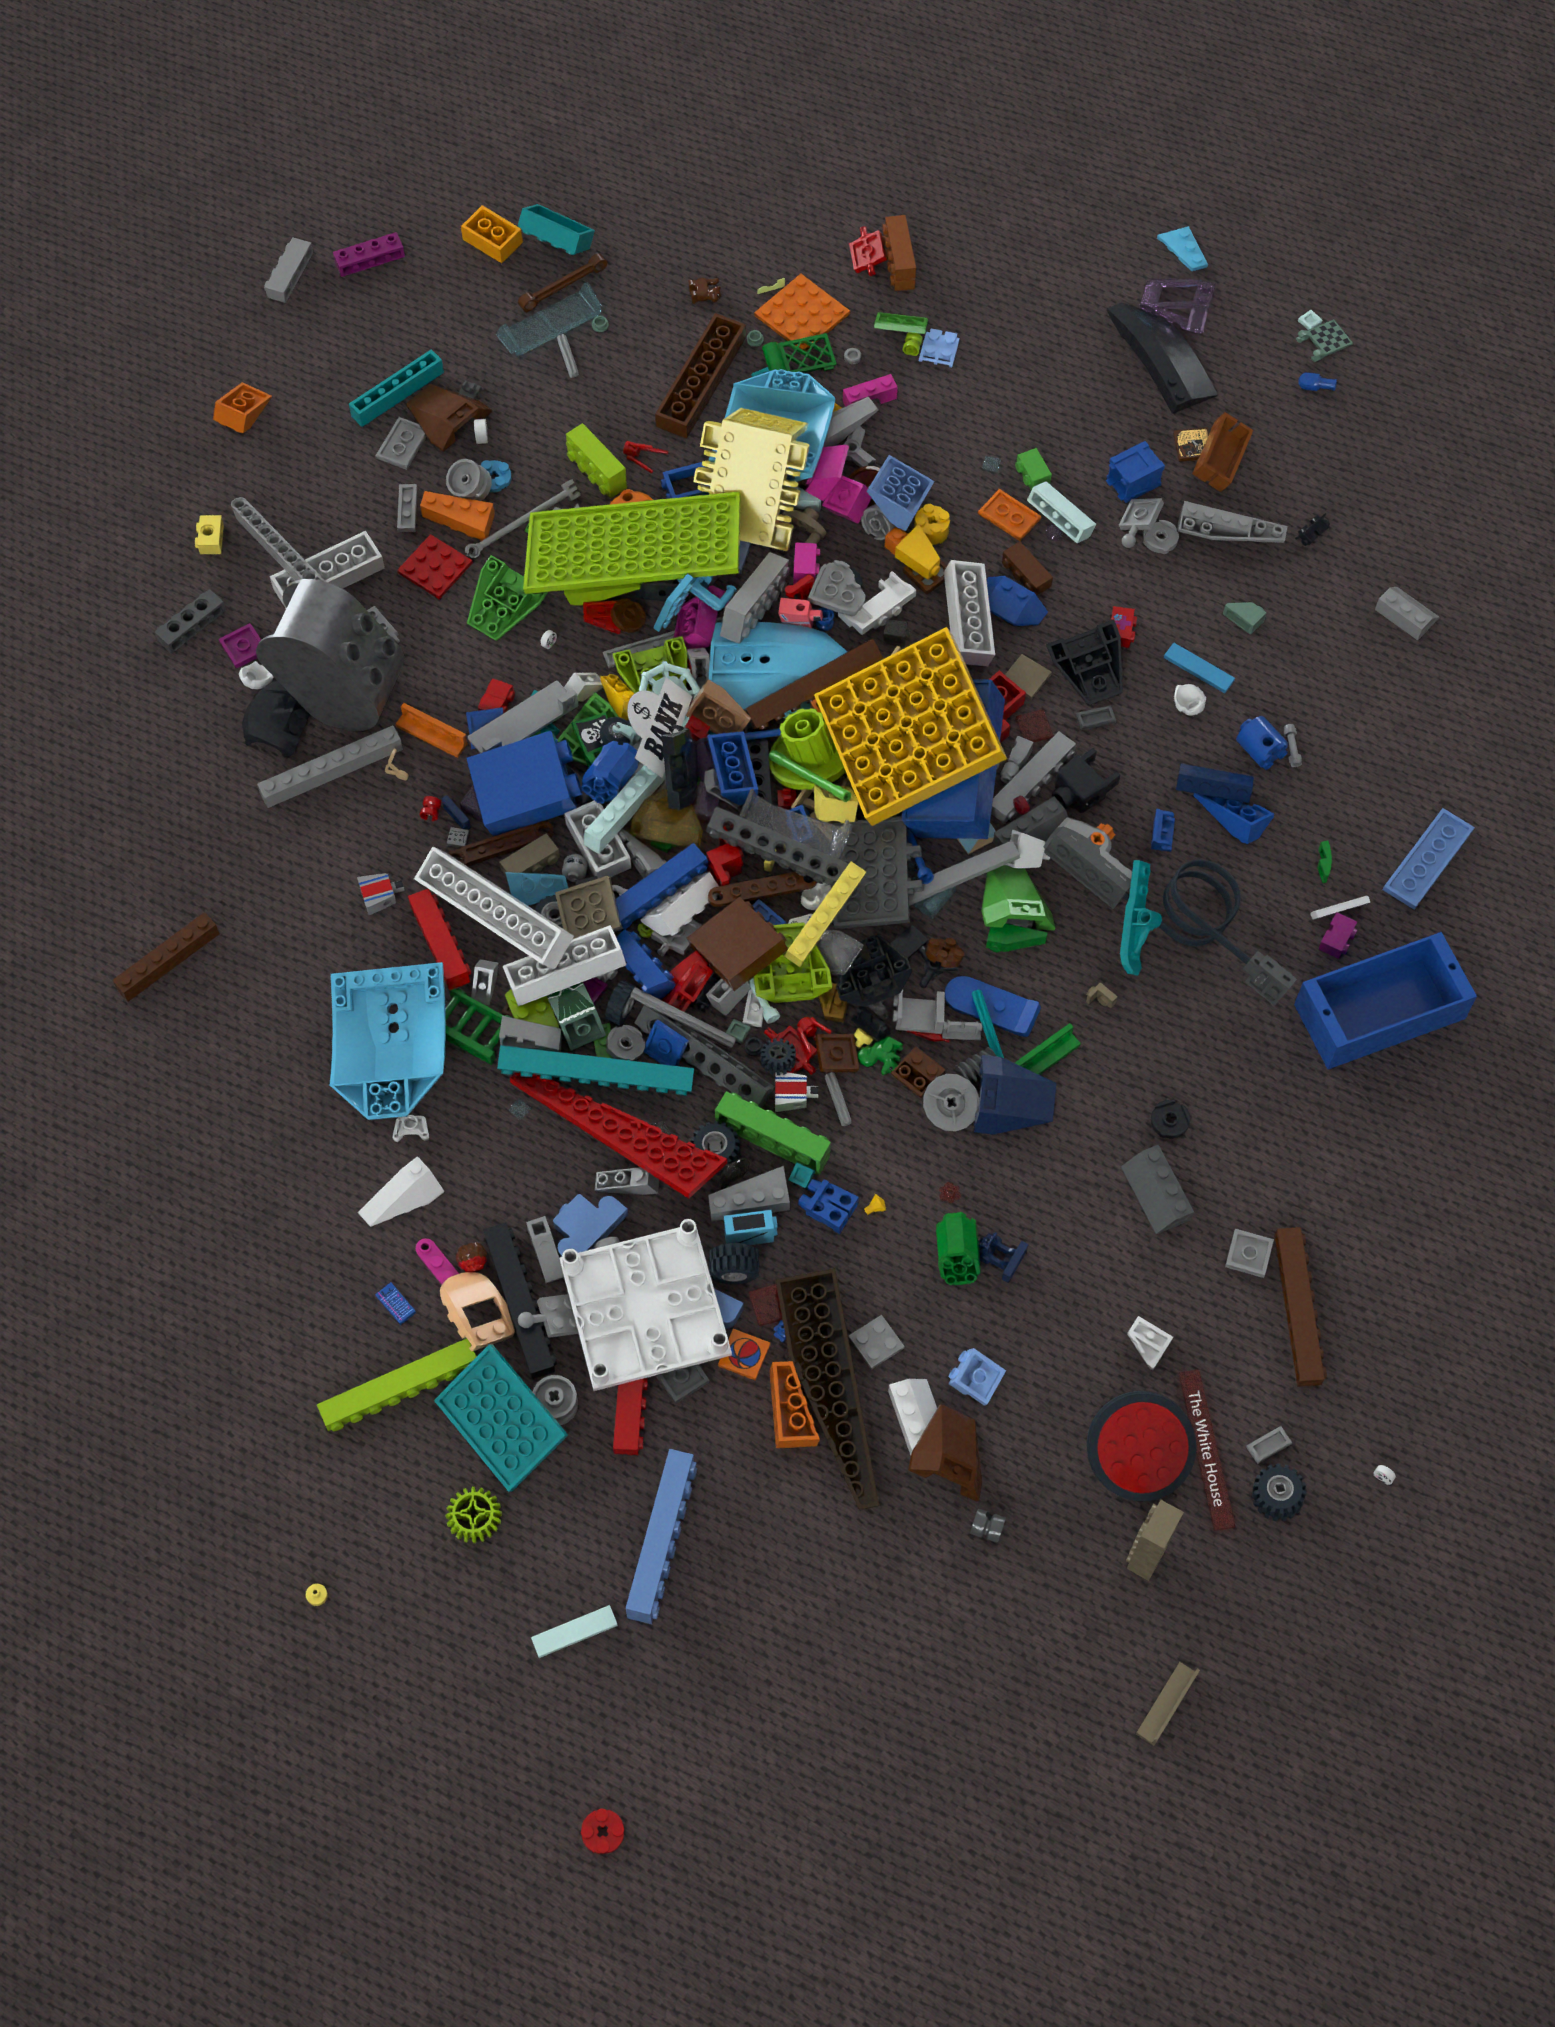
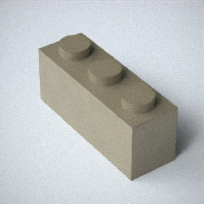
M546 833L499 862L501 871L505 876V872L538 874L542 871L543 867L548 864L553 865L558 861V858H560L559 849Z

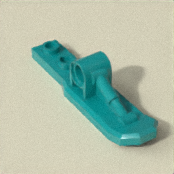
M1134 860L1130 894L1125 909L1120 949L1122 966L1127 974L1138 976L1142 969L1140 961L1141 947L1145 943L1149 932L1159 927L1162 922L1161 914L1145 908L1151 870L1149 863L1140 860Z

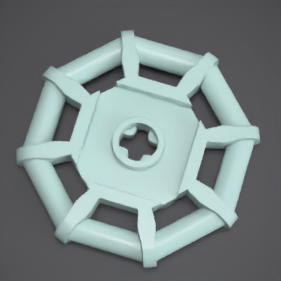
M667 661L662 662V664L647 672H643L639 691H646L647 685L650 684L652 686L651 692L659 696L667 677L693 696V700L701 689L689 668L678 667L667 663ZM669 671L681 675L680 678L669 676ZM662 672L663 678L657 681L652 678ZM685 678L692 690L688 691L683 683Z

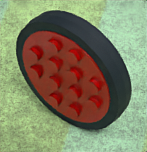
M1134 1391L1113 1398L1095 1415L1087 1435V1455L1095 1476L1109 1491L1133 1501H1151L1169 1495L1186 1480L1192 1470L1196 1457V1437L1189 1418L1175 1402L1157 1393Z

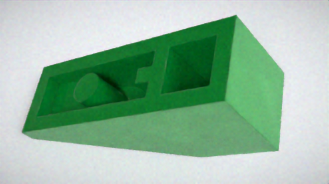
M1005 923L1003 927H990L986 948L998 953L1000 951L1007 952L1046 944L1048 933Z

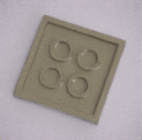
M608 875L555 892L563 929L574 936L573 939L611 925L613 932L622 929L611 879Z

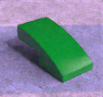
M1329 841L1321 842L1318 849L1321 859L1317 869L1322 883L1327 882L1331 870L1332 855Z

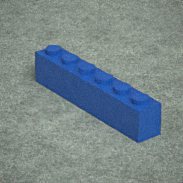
M694 843L615 899L622 929H627L637 918L645 916L648 910L659 906L662 900L674 895L677 889L689 884L695 876L703 874L709 867L707 857Z

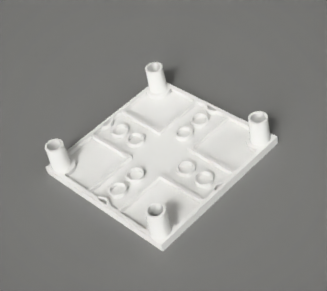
M683 1220L679 1228L580 1253L574 1249H567L563 1252L562 1257L559 1258L593 1391L732 1356L696 1223L693 1220Z

